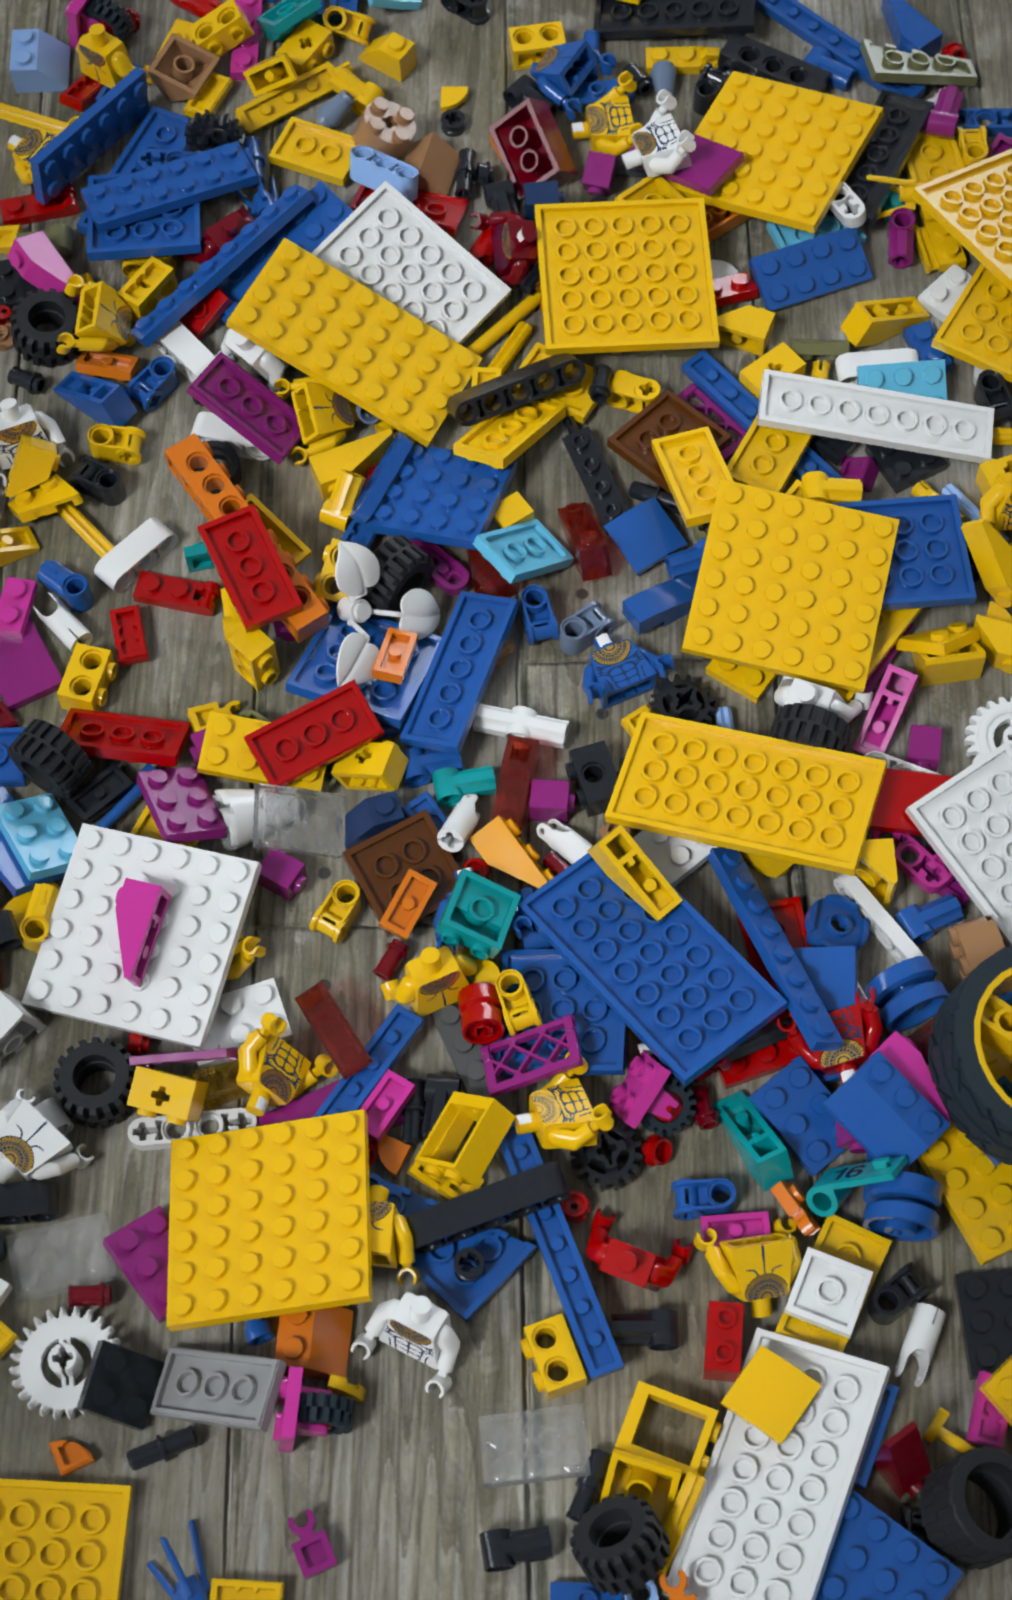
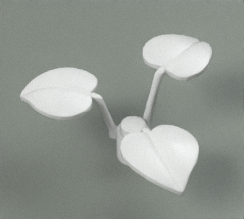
M344 541L338 542L335 580L338 589L349 597H344L339 601L337 614L340 619L347 621V625L352 626L357 632L347 635L341 643L336 665L338 687L354 679L357 684H362L372 679V669L379 650L377 646L369 643L370 636L357 623L365 622L370 618L371 614L401 617L399 629L418 633L419 640L429 636L436 629L440 620V609L434 597L428 591L420 588L411 589L404 594L400 602L401 612L372 609L368 601L361 599V597L367 595L366 587H372L378 582L380 576L379 562L376 556L366 547Z

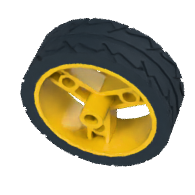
M1012 946L999 950L981 962L955 987L954 991H951L939 1006L931 1026L933 1034L929 1036L928 1062L932 1081L936 1084L937 1088L935 1089L951 1121L960 1132L966 1134L964 1137L983 1153L1006 1165H1012V1099L1007 1096L995 1081L985 1061L981 1042L1011 1061L1009 1073L1012 1079V1006L995 996V994L1012 991Z

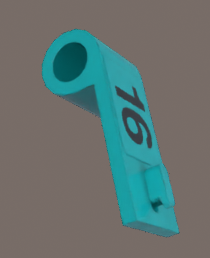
M906 1155L893 1158L883 1157L873 1159L870 1162L830 1168L821 1175L807 1192V1205L816 1215L821 1217L832 1216L850 1195L853 1187L894 1180L907 1164Z

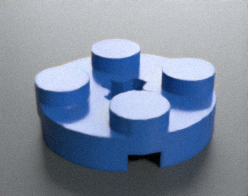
M827 895L823 899H818L806 913V940L811 947L856 946L858 951L868 939L869 923L866 917L862 919L861 914L858 912L860 907L854 901L842 895ZM834 920L839 922L838 926L843 931H837L833 928L832 923Z

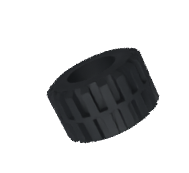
M44 288L37 289V293L27 292L26 298L20 297L17 300V305H14L12 308L11 330L13 345H15L18 354H23V359L27 362L33 360V365L40 366L41 363L45 364V367H52L51 364L55 363L57 366L64 365V360L70 362L74 359V354H79V348H72L66 355L59 354L56 351L57 347L61 344H67L57 342L56 340L63 332H68L73 335L74 339H79L74 334L79 308L76 300L73 297L68 299V295L63 291L60 294L56 293V289L50 288L49 291H44ZM45 323L60 326L58 330L53 332H41L35 329V327Z
M397 535L386 540L373 552L380 566L379 580L374 586L366 587L367 595L361 598L367 600L374 609L401 612L400 602L404 594L414 588L425 590L433 573V558L405 536Z
M807 703L786 704L784 707H780L775 715L769 737L841 752H847L852 736L850 726L838 714L826 708Z
M33 719L8 747L12 761L30 781L43 791L61 799H69L93 771V765L88 755L76 741L55 725L40 719Z
M92 1037L91 1043H87L85 1039L78 1041L80 1046L75 1049L71 1045L67 1049L69 1055L67 1057L61 1055L58 1060L61 1068L54 1069L53 1075L56 1081H53V1085L57 1093L56 1095L70 1118L74 1117L76 1123L82 1126L86 1122L89 1128L96 1129L97 1124L101 1123L103 1128H108L113 1120H116V1123L119 1124L124 1121L122 1118L124 1113L130 1116L134 1111L132 1106L126 1105L136 1066L129 1065V1057L132 1056L129 1052L127 1053L125 1047L120 1043L116 1046L112 1039L106 1038L104 1043L101 1042L100 1037ZM109 1071L115 1074L112 1086L104 1093L86 1095L80 1092L82 1083L92 1073Z
M623 1493L615 1494L614 1498L607 1496L601 1499L602 1502L597 1505L594 1503L589 1507L587 1513H582L578 1518L580 1523L573 1527L572 1533L574 1536L570 1538L573 1556L590 1583L599 1592L604 1594L609 1592L612 1596H618L620 1592H623L625 1595L631 1594L633 1589L639 1588L641 1590L646 1587L645 1583L649 1580L654 1581L658 1577V1570L664 1569L667 1564L665 1558L670 1555L669 1537L652 1507L642 1497L638 1499L635 1494H628L625 1497Z

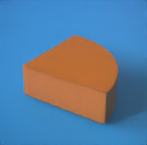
M385 1135L382 1141L378 1143V1155L385 1170L393 1177L398 1178L412 1149L410 1145Z
M57 1440L49 1443L63 1478L96 1462L87 1448L76 1442Z

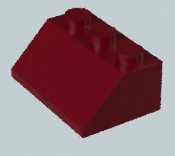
M528 97L489 127V131L507 173L512 180L519 200H524V183L558 181L559 188L578 174L547 102Z

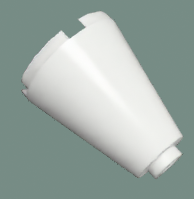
M218 789L214 791L216 795L212 796L227 827L225 838H220L228 852L237 850L298 820L299 813L303 811L299 794H294L291 789H280L274 793L272 789Z

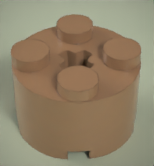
M383 97L374 98L373 102L366 107L354 130L353 140L355 145L369 146L401 160L416 132L413 111L408 107H402Z
M991 915L960 923L947 929L950 942H948L949 951L952 959H958L961 970H958L961 981L981 962L1005 948L999 928L995 920H991Z

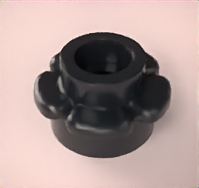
M486 161V163L478 162L475 185L483 186L484 184L493 183L495 168L490 166L489 161Z

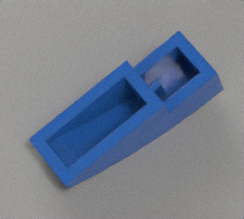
M698 575L672 579L627 598L623 601V615L638 635L660 623L663 627L690 613Z

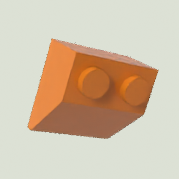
M339 1306L280 1315L274 1359H280L287 1363L283 1376H288L289 1366L303 1367L302 1377L329 1379L330 1374L333 1375V1373L347 1378L354 1311Z

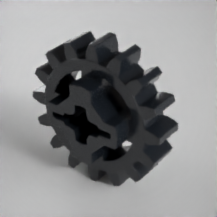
M205 109L204 115L196 112L194 118L189 117L184 136L186 137V144L192 145V152L198 150L202 152L236 141L242 147L245 140V134H243L244 127L238 126V119L230 120L229 113L222 116L219 110H216L214 114Z
M675 674L672 682L665 677L663 678L662 685H655L649 701L651 705L649 712L711 725L712 718H714L717 709L714 707L716 697H709L710 687L704 689L701 687L703 680L699 679L694 683L691 681V675L689 674L685 680H681L680 676Z
M623 1121L617 1127L613 1126L609 1131L599 1129L597 1145L588 1148L587 1152H584L586 1146L576 1151L570 1150V1155L575 1157L571 1160V1167L580 1168L577 1172V1178L581 1180L587 1177L588 1188L598 1183L600 1184V1191L604 1192L606 1185L611 1184L614 1191H618L620 1181L626 1185L631 1183L629 1173L632 1175L639 1174V1167L636 1164L642 1163L643 1154L637 1152L641 1150L642 1143L641 1141L633 1142L636 1132L633 1129L626 1133ZM602 1145L604 1146L605 1151H607L609 1155H612L611 1165L609 1164L608 1159H606L605 1155L601 1154ZM629 1157L626 1165L618 1171L619 1163L626 1161V1158ZM593 1169H597L598 1171H600V1172H602V1173H604V1174L598 1173V1172L594 1171Z

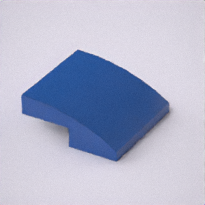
M655 497L631 508L604 526L606 532L637 576L661 560L665 562V556L679 552L688 546V543Z

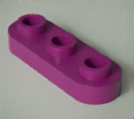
M409 539L433 558L434 564L437 565L433 568L429 581L449 595H460L461 591L468 589L470 584L469 572L463 565L434 543ZM452 581L459 582L458 584H451Z

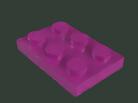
M198 766L138 772L137 784L163 841L181 843L225 838L227 827L201 773H197Z
M158 1206L105 1237L102 1245L161 1324L167 1320L169 1217L163 1208Z

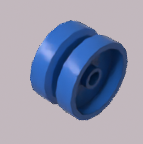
M917 956L899 962L881 972L866 986L865 993L868 999L871 998L869 993L870 986L874 987L877 991L873 1005H876L877 1008H882L879 1016L888 1033H894L895 1031L898 1033L933 1018L936 1016L939 1006L949 995L941 981H934L937 972L927 956Z
M900 1171L894 1180L867 1184L866 1197L871 1203L865 1206L863 1227L884 1238L921 1242L935 1239L939 1231L940 1216L934 1210L939 1209L942 1204V1185L930 1177Z

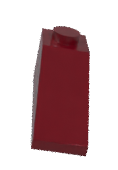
M913 1421L884 1442L873 1464L899 1500L907 1494L911 1498L918 1495L926 1482L925 1479L932 1472L918 1427Z

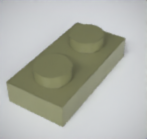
M790 338V348L803 360L813 359V355H825L824 359L836 360L838 356L849 353L850 344L848 340Z

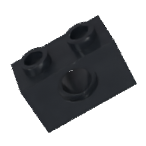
M605 740L569 750V762L565 763V769L569 781L575 780L577 790H574L579 808H585L587 817L606 813L618 775ZM590 777H596L600 779V781L593 783L587 781L586 779Z

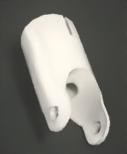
M48 592L58 605L57 610L52 615L44 616L33 606L37 616L72 653L76 643H80L79 640L83 644H91L93 640L92 633L52 593Z
M467 794L462 797L437 834L438 844L448 852L460 851L478 824L480 814L475 812V803L478 800L476 794Z
M550 819L547 824L541 823L536 828L537 835L570 864H574L588 853L587 850L593 846L581 835L557 819Z
M926 1303L916 1304L895 1368L894 1375L896 1377L902 1374L909 1355L912 1354L918 1360L919 1366L915 1386H921L946 1317V1313L943 1310Z

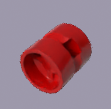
M477 982L463 987L458 993L463 1038L469 1043L476 1045H485L500 1039L504 1034L505 1028L501 1014L502 1006L495 986L486 982Z

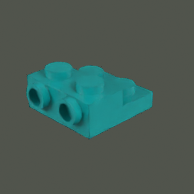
M283 0L255 20L265 38L272 41H281L287 38L290 32L295 27H299L303 21L312 20L311 18L318 13L317 10L322 5L319 0Z
M463 868L457 877L450 898L443 908L434 932L440 934V939L448 945L457 946L462 944L470 948V954L478 959L485 960L488 957L493 959L503 946L521 895Z

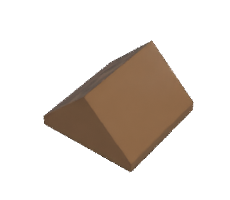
M172 33L148 68L147 75L168 102L195 99L220 62V57Z
M432 132L408 146L403 162L418 169V190L449 195L455 179V170L459 164V153L435 132Z

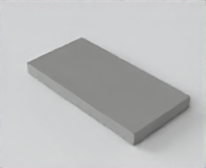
M170 1346L149 1414L158 1418L267 1433L287 1363L280 1359Z

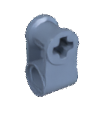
M592 601L562 621L560 625L559 647L565 654L578 655L592 646L597 636L604 633L610 635L615 630L617 622L613 618H608L601 610V604L598 601Z

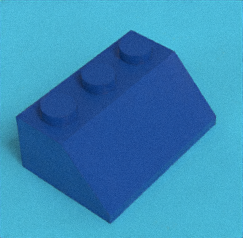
M879 1050L868 1058L821 1104L874 1159L906 1155L908 1162L901 1171H904L951 1126Z

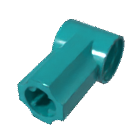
M492 765L462 771L455 767H444L432 773L436 800L440 807H454L467 794H476L479 797L497 793Z

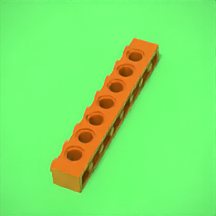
M195 433L164 450L168 468L208 522L222 517L228 512L237 511L249 506L245 501L247 498L242 488L238 484L235 486L229 480L230 474L222 462L218 464L213 458L214 453L205 440L201 442ZM199 467L205 468L200 472L194 471V469ZM215 489L222 490L217 494L210 493V491ZM257 510V512H258V514H259V516H260V518H261V520H262V522H263L262 516H261V514L259 513V511ZM268 529L267 532L301 601L305 602L303 610L281 619L299 644L329 625L328 613L330 608L322 596L317 598L312 591L313 585L304 573L300 575L295 568L296 562L288 551H282L279 547L278 537L272 529Z

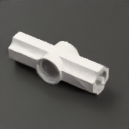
M480 704L473 723V731L502 736L509 743L517 746H528L531 743L564 749L569 730V721L540 716L535 710L525 706H515L510 710Z

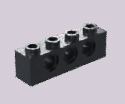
M735 31L719 52V70L725 72L729 70L822 93H827L829 71Z

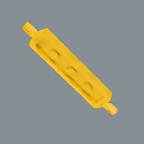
M327 61L298 76L299 79L271 90L236 108L235 116L239 120L238 126H243L244 132L249 136L334 92L327 84L341 65L335 68ZM349 61L341 64L350 72H353L352 65L350 66L351 63Z

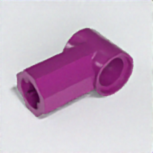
M948 85L940 89L935 108L931 109L926 134L953 139L959 118L958 112L964 94L960 92L957 86Z
M898 208L891 213L887 231L888 264L898 269H904L913 263V239L916 218L915 214L907 208Z

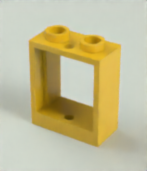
M454 1091L414 1160L424 1167L423 1173L435 1181L440 1182L442 1179H446L456 1186H461L462 1183L477 1186L516 1116L494 1098ZM474 1121L477 1122L454 1163H450Z
M638 1381L614 1448L682 1469V1481H684L689 1471L696 1472L704 1477L710 1460V1456L704 1454L708 1442L716 1443L722 1423L716 1421L718 1410ZM649 1399L706 1420L690 1466L633 1444Z

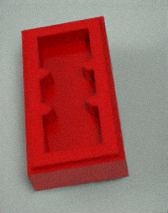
M84 74L59 95L60 104L83 112L96 101L95 98L104 85Z
M217 285L179 321L200 341L233 300Z
M139 604L109 610L119 666L150 661Z

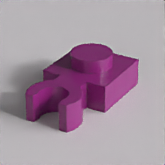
M310 1509L305 1510L308 1523L304 1527H297L293 1518H288V1526L291 1532L301 1539L291 1544L305 1580L339 1566L325 1530L314 1533L316 1519Z

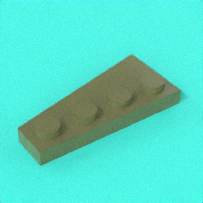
M862 39L860 50L873 82L914 83L934 86L954 85L961 87L975 86L978 78L971 60L938 53L934 58L929 57L923 50L913 48L911 53L896 50V45L885 43L884 48L873 46L872 40Z

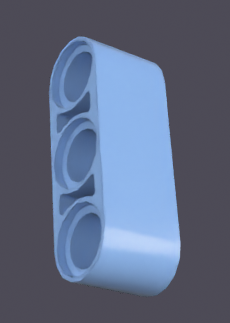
M355 146L350 150V178L353 181L376 190L386 180L410 202L417 199L419 174L417 168L369 146Z

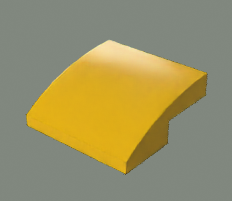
M760 1345L720 1404L748 1425L752 1424L778 1445H781L819 1391L821 1385L777 1354Z

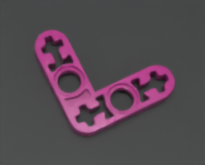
M873 830L871 839H880L881 832L884 834L888 832ZM891 832V838H893L894 843L898 846L895 850L897 868L921 890L930 894L939 893L955 879L937 853L931 855L909 834ZM905 850H911L918 855V860L914 863H906L901 859L900 854ZM923 862H926L925 868H920ZM935 873L939 875L938 882L936 880H931L930 882L926 880L928 874L931 876Z

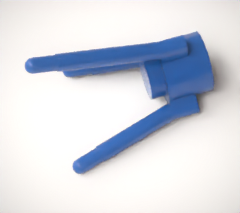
M245 148V154L257 174L258 184L256 185L258 192L254 194L253 203L241 189L234 192L249 208L251 215L259 217L265 207L278 200L275 177L273 175L270 176L271 193L264 189L250 149Z
M190 1520V1537L199 1580H196L195 1575L185 1576L173 1549L164 1536L160 1538V1543L179 1581L175 1584L177 1591L152 1561L147 1563V1567L172 1600H209L207 1593L210 1591L211 1586L206 1576L199 1535L195 1521Z

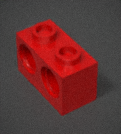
M709 1300L705 1336L704 1380L735 1382L739 1377L744 1303Z

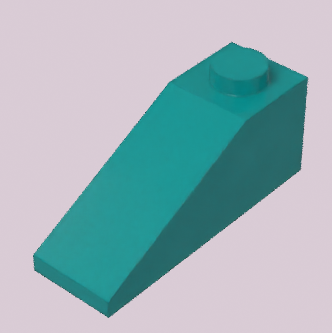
M742 1090L713 1103L714 1110L719 1112L720 1122L748 1171L764 1192L772 1188L779 1181L786 1182L794 1178L787 1148Z

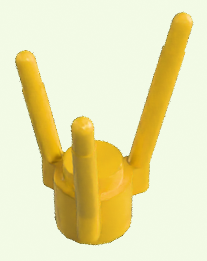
M878 175L866 176V179L869 181L899 185L894 186L891 192L899 193V202H905L904 205L881 212L877 219L891 216V213L898 208L916 210V204L918 203L911 196L913 189L922 185V181Z

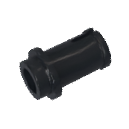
M631 62L624 67L622 72L629 71L633 75V80L637 83L636 94L641 96L648 95L653 89L652 78L645 75L635 62Z
M599 364V371L597 365L593 368L592 385L588 388V394L591 400L596 403H604L611 396L609 383L612 369L608 365Z
M13 366L9 370L7 376L8 383L27 389L32 395L41 394L44 391L46 379L43 378L42 374L38 372L33 374L17 366Z

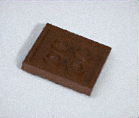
M667 389L607 439V447L668 493L672 494L652 450L651 440L708 426L719 451L722 452L732 443V435Z
M426 809L342 852V857L378 922L382 919L409 868L438 883L417 922L436 913L439 903L446 899L445 894L452 892L456 882L454 871H458L460 868L451 852L444 850L438 844L437 834L439 831ZM383 929L387 938L394 935L389 931Z

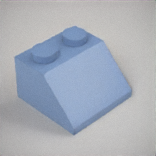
M41 29L12 30L9 71L15 92L65 91L70 83L71 47Z

